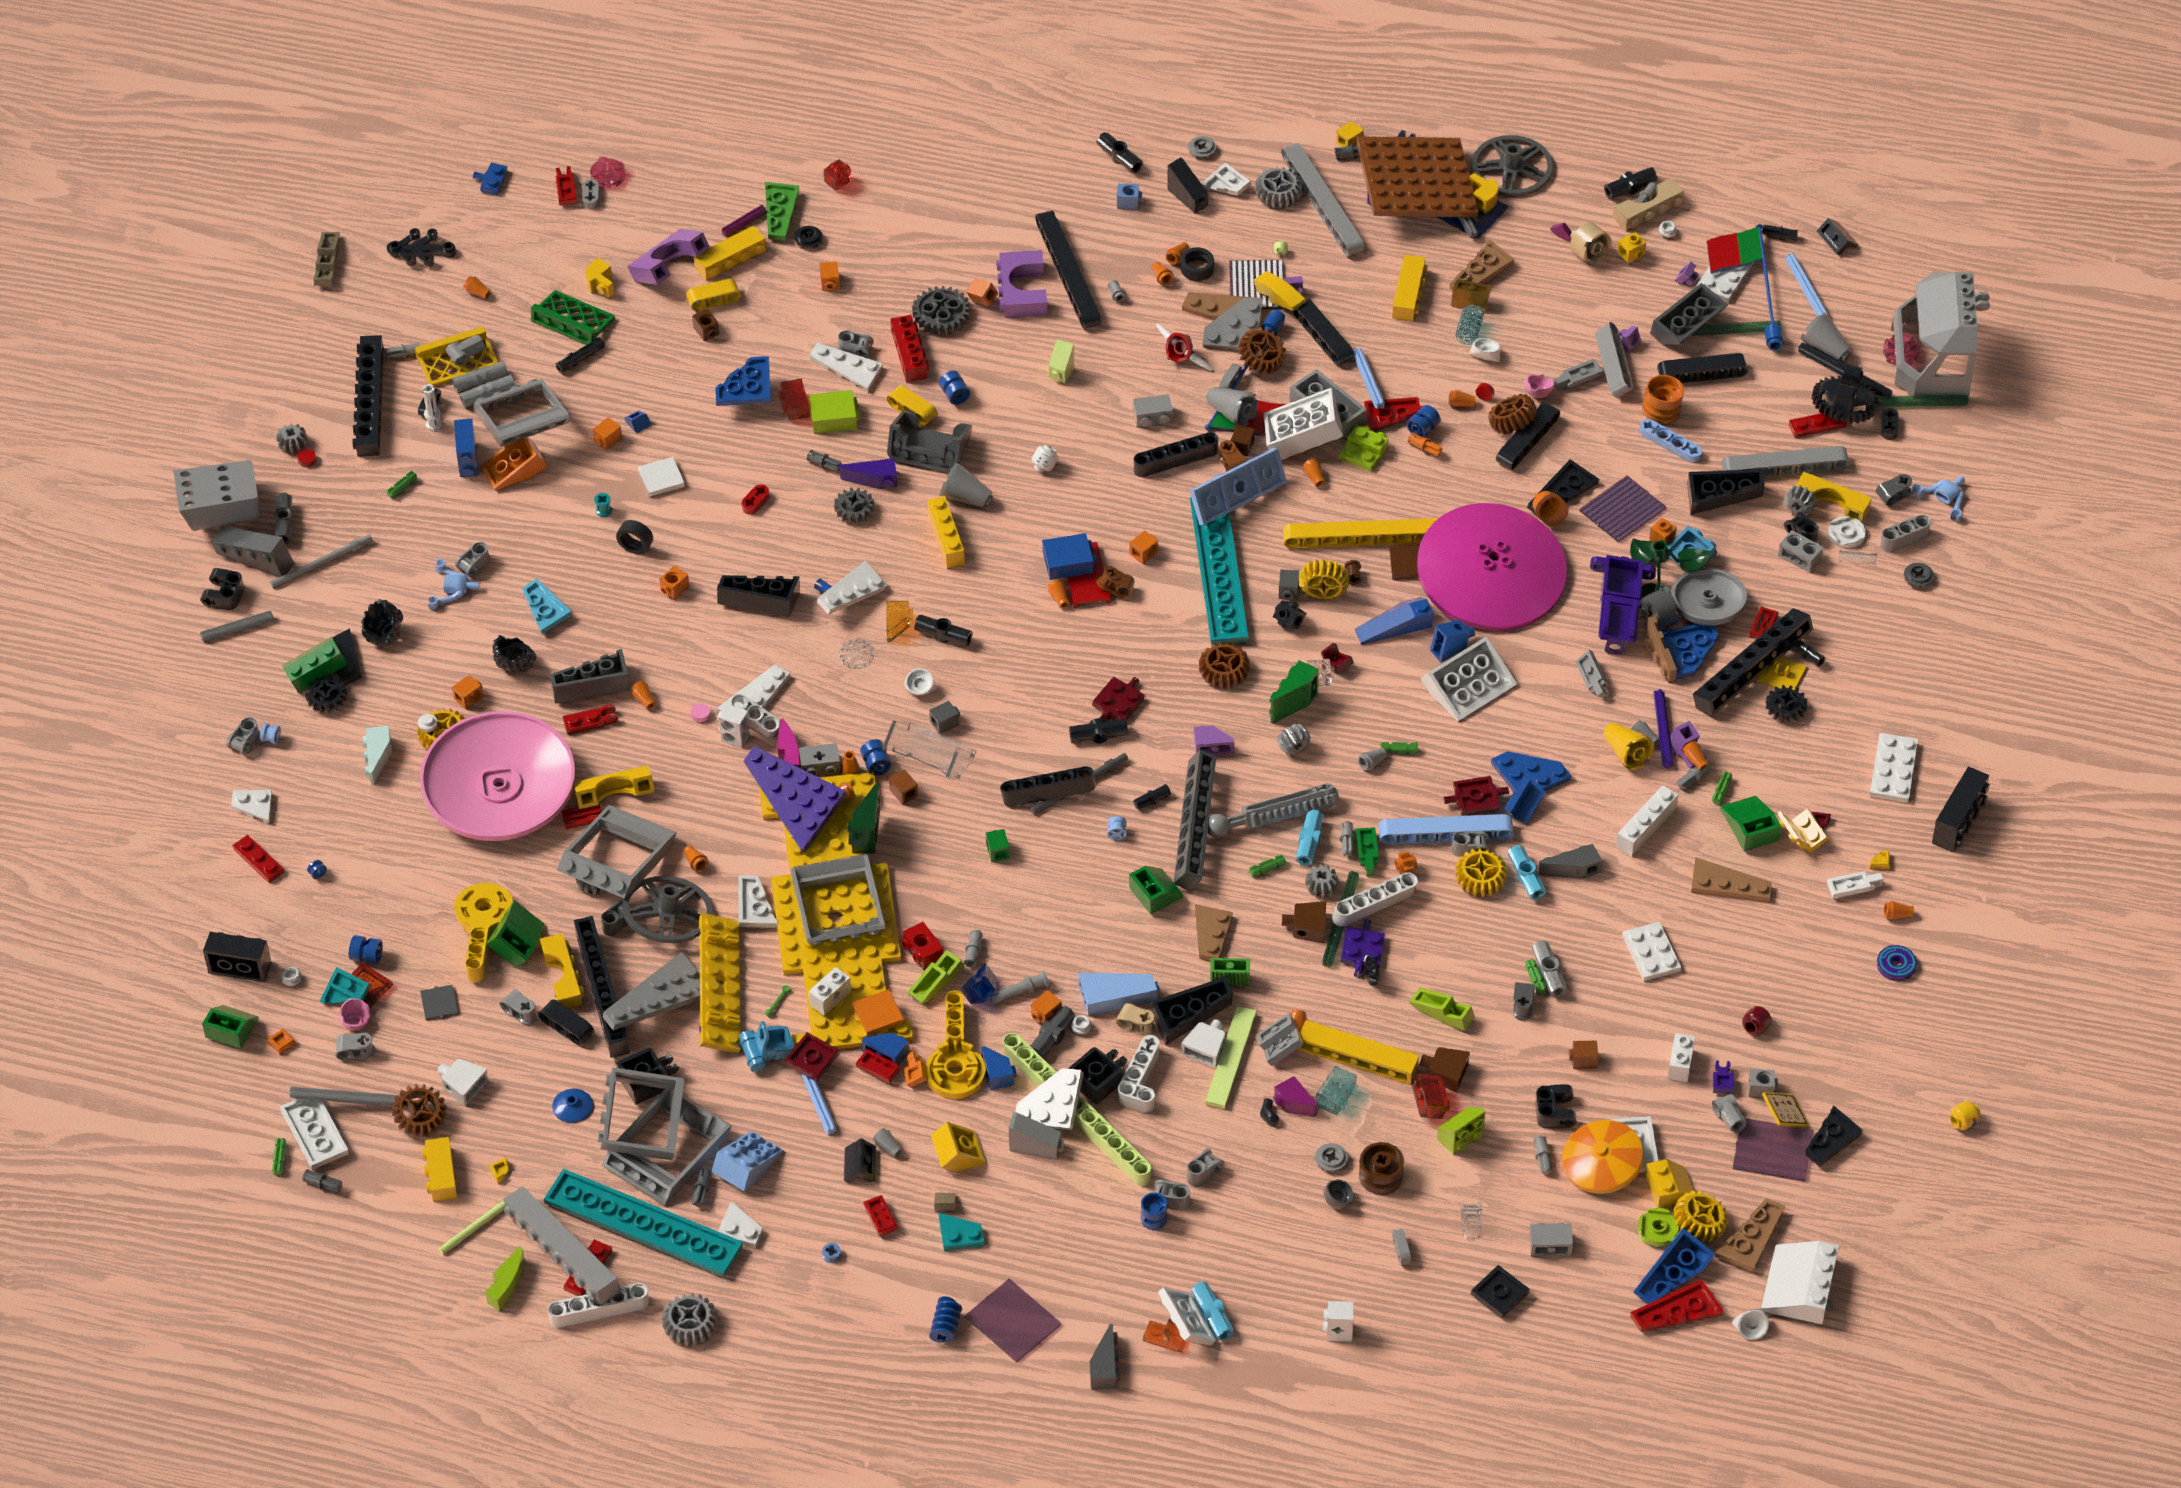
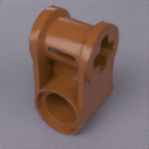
M1225 440L1221 442L1219 460L1225 467L1226 472L1246 462L1245 457L1240 453L1233 441Z
M1107 566L1104 569V574L1097 580V585L1102 590L1108 591L1121 599L1131 597L1135 583L1131 575L1125 574L1112 566Z

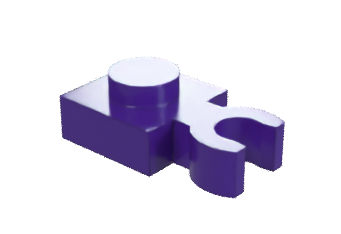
M1716 1061V1072H1713V1093L1733 1094L1734 1077L1733 1073H1729L1730 1061H1727L1726 1067H1721L1719 1061Z

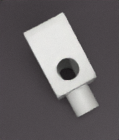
M1213 1020L1210 1025L1202 1022L1198 1023L1181 1043V1055L1216 1069L1225 1044V1032L1221 1030L1223 1024L1219 1020Z
M457 1059L451 1067L442 1063L437 1070V1073L442 1075L443 1089L465 1107L489 1081L486 1068L462 1059Z

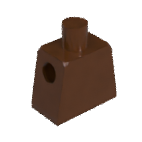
M1326 901L1297 903L1294 907V915L1282 914V926H1293L1294 938L1324 943Z
M1439 1047L1434 1057L1423 1054L1420 1066L1429 1068L1428 1079L1457 1093L1469 1065L1470 1052Z

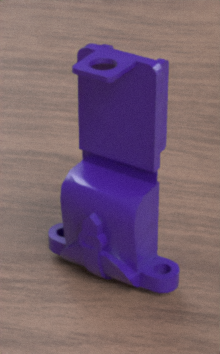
M1595 556L1590 560V568L1593 571L1603 573L1598 637L1602 640H1607L1605 652L1622 655L1626 644H1634L1636 642L1642 579H1654L1656 577V567L1643 564L1642 560L1630 559L1624 556ZM1617 644L1620 648L1612 649L1610 645Z

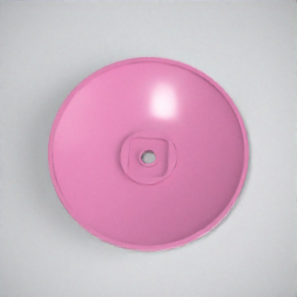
M510 711L482 713L452 725L431 744L423 759L420 771L422 796L427 808L435 819L459 835L483 841L515 839L542 828L552 821L565 807L575 783L573 755L561 734L552 726L536 717ZM498 782L504 783L501 787L494 786Z

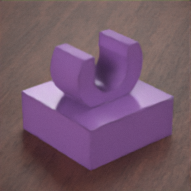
M1692 261L1680 270L1674 281L1679 285L1685 281L1687 285L1692 286L1695 283L1694 280L1699 277L1698 273L1694 271L1696 265Z
M1302 276L1284 278V281L1302 295Z
M1631 326L1628 330L1622 329L1619 332L1626 351L1631 352L1642 342L1638 327Z

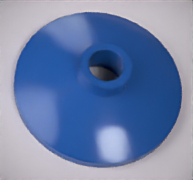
M572 1088L560 1092L555 1097L552 1108L559 1120L566 1123H576L590 1115L593 1102L587 1092Z

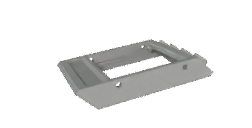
M543 379L530 380L523 386L516 385L505 392L498 391L488 398L481 397L474 402L473 408L500 447L568 424L570 419L569 413ZM539 390L552 406V408L497 427L484 410L491 406L495 409L527 398L528 393Z
M608 805L564 851L557 871L626 899L671 850L677 832ZM602 829L654 850L631 876L579 855L584 847Z
M867 854L789 868L807 943L811 942V945L823 944V940L831 939V942L843 940L842 936L850 935V938L861 937L864 932H869L872 935L881 933V929H885ZM866 876L870 895L874 902L876 918H870L869 922L817 931V928L809 930L801 888Z
M665 1089L616 1141L630 1143L661 1110L670 1115L673 1090ZM682 1094L679 1121L711 1142L677 1178L647 1158L639 1155L608 1151L602 1166L665 1206L721 1148L728 1137L732 1125Z

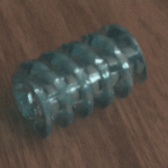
M1469 305L1463 308L1455 334L1456 339L1460 343L1472 345L1478 338L1485 314L1481 307Z

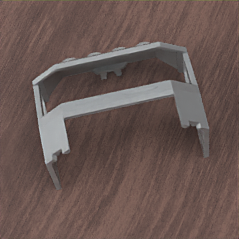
M1933 271L1916 284V295L1898 307L1893 313L1891 331H1894L1897 369L1894 385L1905 389L1913 399L1969 400L1977 352L1978 327L1976 311H1987L1990 308L1988 302L1990 296L1987 292L1975 294L1974 275L1972 272ZM1909 321H1918L1919 340L1937 353L1921 373L1908 365L1904 360L1902 324H1906ZM1948 355L1968 356L1966 373L1964 375L1936 374V372Z

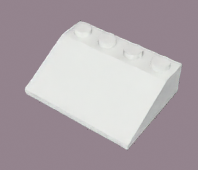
M1332 388L1264 413L1267 447L1269 450L1277 448L1281 460L1343 437L1342 423Z
M1487 636L1420 678L1430 695L1457 722L1517 685V682Z
M1822 1241L1776 1245L1761 1311L1822 1324L1839 1245Z

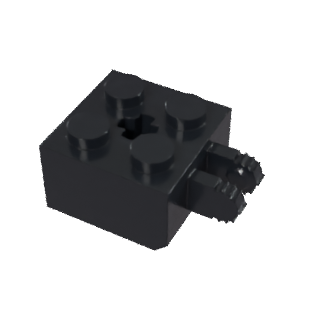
M1092 1047L1068 1068L1083 1072L1080 1092L1096 1105L1119 1087L1125 1074V1070L1122 1067H1124L1128 1059L1121 1056L1114 1062L1113 1060L1119 1053L1116 1049H1112L1105 1055L1097 1047Z
M646 1048L616 1062V1068L666 1076H671L679 1070V1066L676 1063L671 1064L674 1060L671 1054L658 1058L652 1048ZM621 1082L635 1105L665 1090L664 1088Z

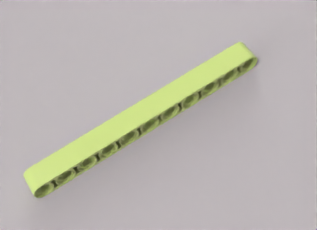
M1009 1033L1004 1037L1005 1056L1037 1088L1057 1073L1018 1034ZM1079 1095L1074 1124L1136 1185H1148L1151 1182L1150 1163Z

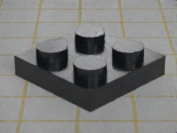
M1497 1265L1471 1290V1295L1500 1318H1503L1529 1294V1288L1500 1265Z

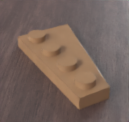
M1489 239L1483 249L1481 248L1477 256L1470 260L1468 266L1453 279L1449 289L1453 291L1457 279L1484 284L1513 265L1514 258Z
M1695 857L1691 893L1761 902L1770 901L1772 882Z

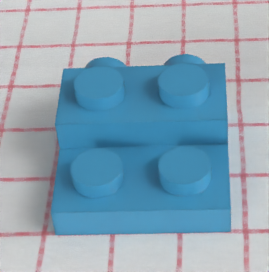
M1689 525L1668 545V550L1671 549L1676 558H1678L1680 551L1690 548L1711 551V556L1707 563L1717 554L1716 544L1711 539L1706 540L1700 530L1697 528L1693 529ZM1669 556V559L1672 562H1674L1678 567H1680V563H1676L1673 560V558Z

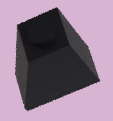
M1180 157L1168 164L1167 190L1193 213L1208 206V192L1185 160Z

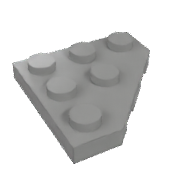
M1244 297L1204 328L1203 347L1239 350L1238 344L1241 337L1248 330L1260 328L1262 299Z

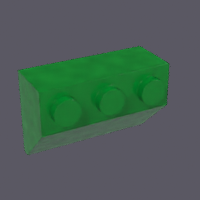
M331 636L283 664V669L297 692L300 693L307 687H310V682L316 683L315 678L322 680L323 676L327 677L348 664Z

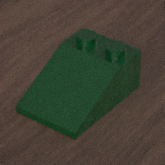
M875 784L853 812L852 821H848V844L852 845V853L876 854L881 811L879 784Z

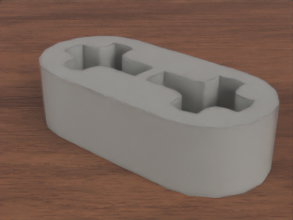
M588 179L583 183V206L587 209H594L599 205V184L594 179Z
M1232 364L1223 376L1219 388L1230 389L1242 371V367Z
M1393 1230L1392 1239L1400 1266L1411 1264L1410 1250L1404 1230Z

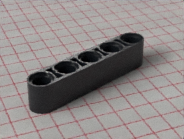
M1305 299L1306 302L1292 311L1295 318L1335 365H1341L1354 358L1351 346L1311 299Z
M1741 353L1665 360L1657 365L1659 375L1672 376L1681 383L1738 378L1748 373L1745 357Z
M1542 402L1537 408L1534 420L1513 434L1499 450L1496 461L1513 470L1556 423L1560 416V410Z
M1208 432L1137 453L1133 458L1134 474L1138 477H1145L1213 457L1219 451L1218 435Z
M1083 766L1006 781L1001 784L1000 790L1003 803L1011 807L1090 792L1096 788V781L1093 769Z

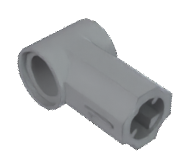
M475 335L461 343L458 341L452 342L447 346L446 352L454 364L459 366L464 364L470 356L484 350L485 345L481 337Z
M1730 1094L1712 1101L1715 1115L1723 1119L1729 1130L1734 1133L1742 1131L1746 1126V1120L1738 1110L1735 1097Z

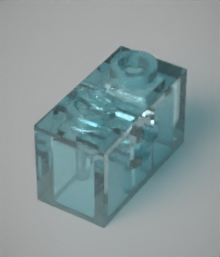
M1335 1065L1316 1093L1317 1107L1337 1116L1341 1109H1345L1349 1096L1354 1095L1358 1088V1084H1356L1357 1075Z

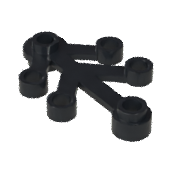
M413 228L409 231L410 235L400 241H392L386 247L390 256H400L406 261L408 266H414L417 263L416 256L424 262L425 266H432L434 264L433 255H426L424 252H442V255L446 258H452L456 255V247L452 242H445L443 245H426L438 238V231L434 228L429 229L427 235L412 245H407L421 237L420 230Z

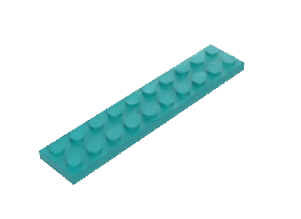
M1190 497L1211 645L1219 644V642L1221 644H1226L1227 642H1248V630L1230 513L1205 525H1199L1193 500Z
M564 1168L543 1199L546 1205L721 1277H725L743 1247V1241Z

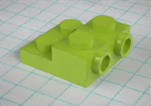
M1356 425L1348 435L1347 443L1339 452V459L1371 472L1387 451L1389 438L1383 432L1375 433L1371 431L1366 425Z

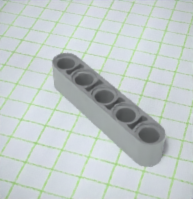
M1609 322L1597 330L1595 336L1610 392L1615 398L1619 399L1633 389V383L1619 330L1614 323Z

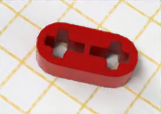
M756 485L743 498L741 504L745 514L756 513L768 501L770 494L769 488L766 485Z

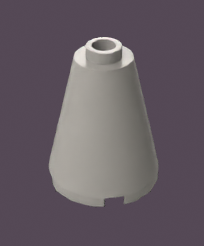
M1825 312L1823 316L1820 314L1807 326L1808 332L1806 335L1804 333L1801 335L1800 339L1804 343L1837 361H1845L1851 355V347Z
M1213 387L1206 395L1207 403L1236 426L1237 424L1242 426L1249 425L1246 422L1255 417L1258 409V400L1255 399L1257 395L1252 392Z
M958 463L950 470L948 479L943 483L940 495L948 499L983 508L985 505L989 506L993 499L992 491Z

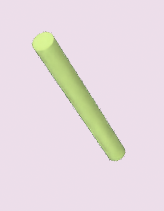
M504 1201L500 1202L438 1248L440 1253L444 1255L501 1213L505 1208Z

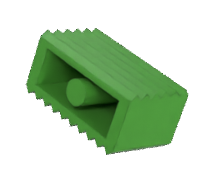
M1210 958V982L1226 977L1231 987H1249L1250 959Z

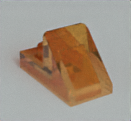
M1171 1318L1168 1319L1166 1325L1150 1320L1143 1335L1144 1342L1180 1353L1183 1352L1187 1343L1180 1336V1331Z

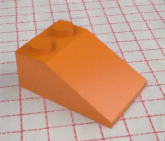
M528 437L504 446L484 462L481 468L494 490L498 491L536 476L548 464L536 444Z

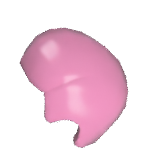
M1544 374L1538 376L1529 375L1524 386L1531 396L1543 398L1547 397L1553 389L1554 381L1552 378L1547 380Z
M354 998L342 1004L340 1021L346 1029L356 1031L363 1029L368 1024L370 1018L369 1006L363 1000Z

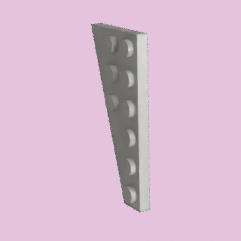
M681 952L605 1010L603 1018L612 1030H616L700 1001V973Z

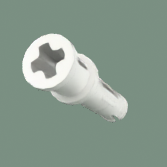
M426 384L422 388L426 406L424 416L427 419L426 428L430 431H437L442 427V420L439 418L441 413L436 405L433 385Z

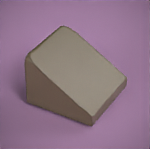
M935 1193L934 1211L955 1212L956 1193Z

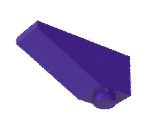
M894 458L839 465L841 480L878 489L898 487Z

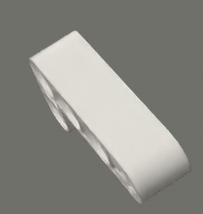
M1147 1035L1142 1039L1118 1087L1119 1103L1124 1107L1141 1113H1150L1155 1108V1093L1151 1088L1144 1086L1160 1054L1159 1039L1154 1035Z

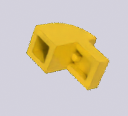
M1473 173L1469 176V179L1471 180L1477 208L1486 214L1497 203L1498 184L1493 178L1486 181L1483 177Z
M598 257L585 270L587 289L591 294L597 290L601 295H605L610 299L614 296L613 282L610 281L612 279L611 266Z

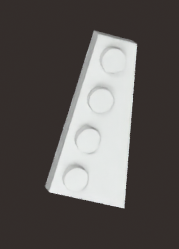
M864 561L819 596L817 603L829 615L886 591L888 585Z

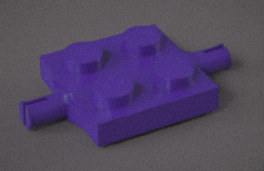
M1367 919L1363 920L1362 929L1346 926L1340 962L1354 966V976L1356 978L1358 971V978L1362 977L1364 957L1371 954L1376 959L1378 969L1380 967L1385 933L1371 931V920L1369 919L1368 923Z

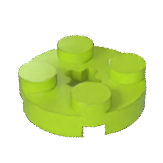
M1651 1208L1647 1213L1640 1216L1638 1220V1234L1644 1244L1657 1247L1668 1246L1678 1234L1679 1226H1676V1220L1673 1219L1674 1216L1671 1215L1669 1210ZM1656 1224H1660L1663 1229L1656 1230L1654 1227H1656Z

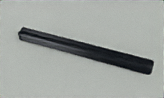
M1804 342L1799 345V353L1843 376L1845 364ZM1863 375L1862 382L1867 383V387H1872V391H1876L1877 395L1887 400L1890 399L1893 393L1891 389Z

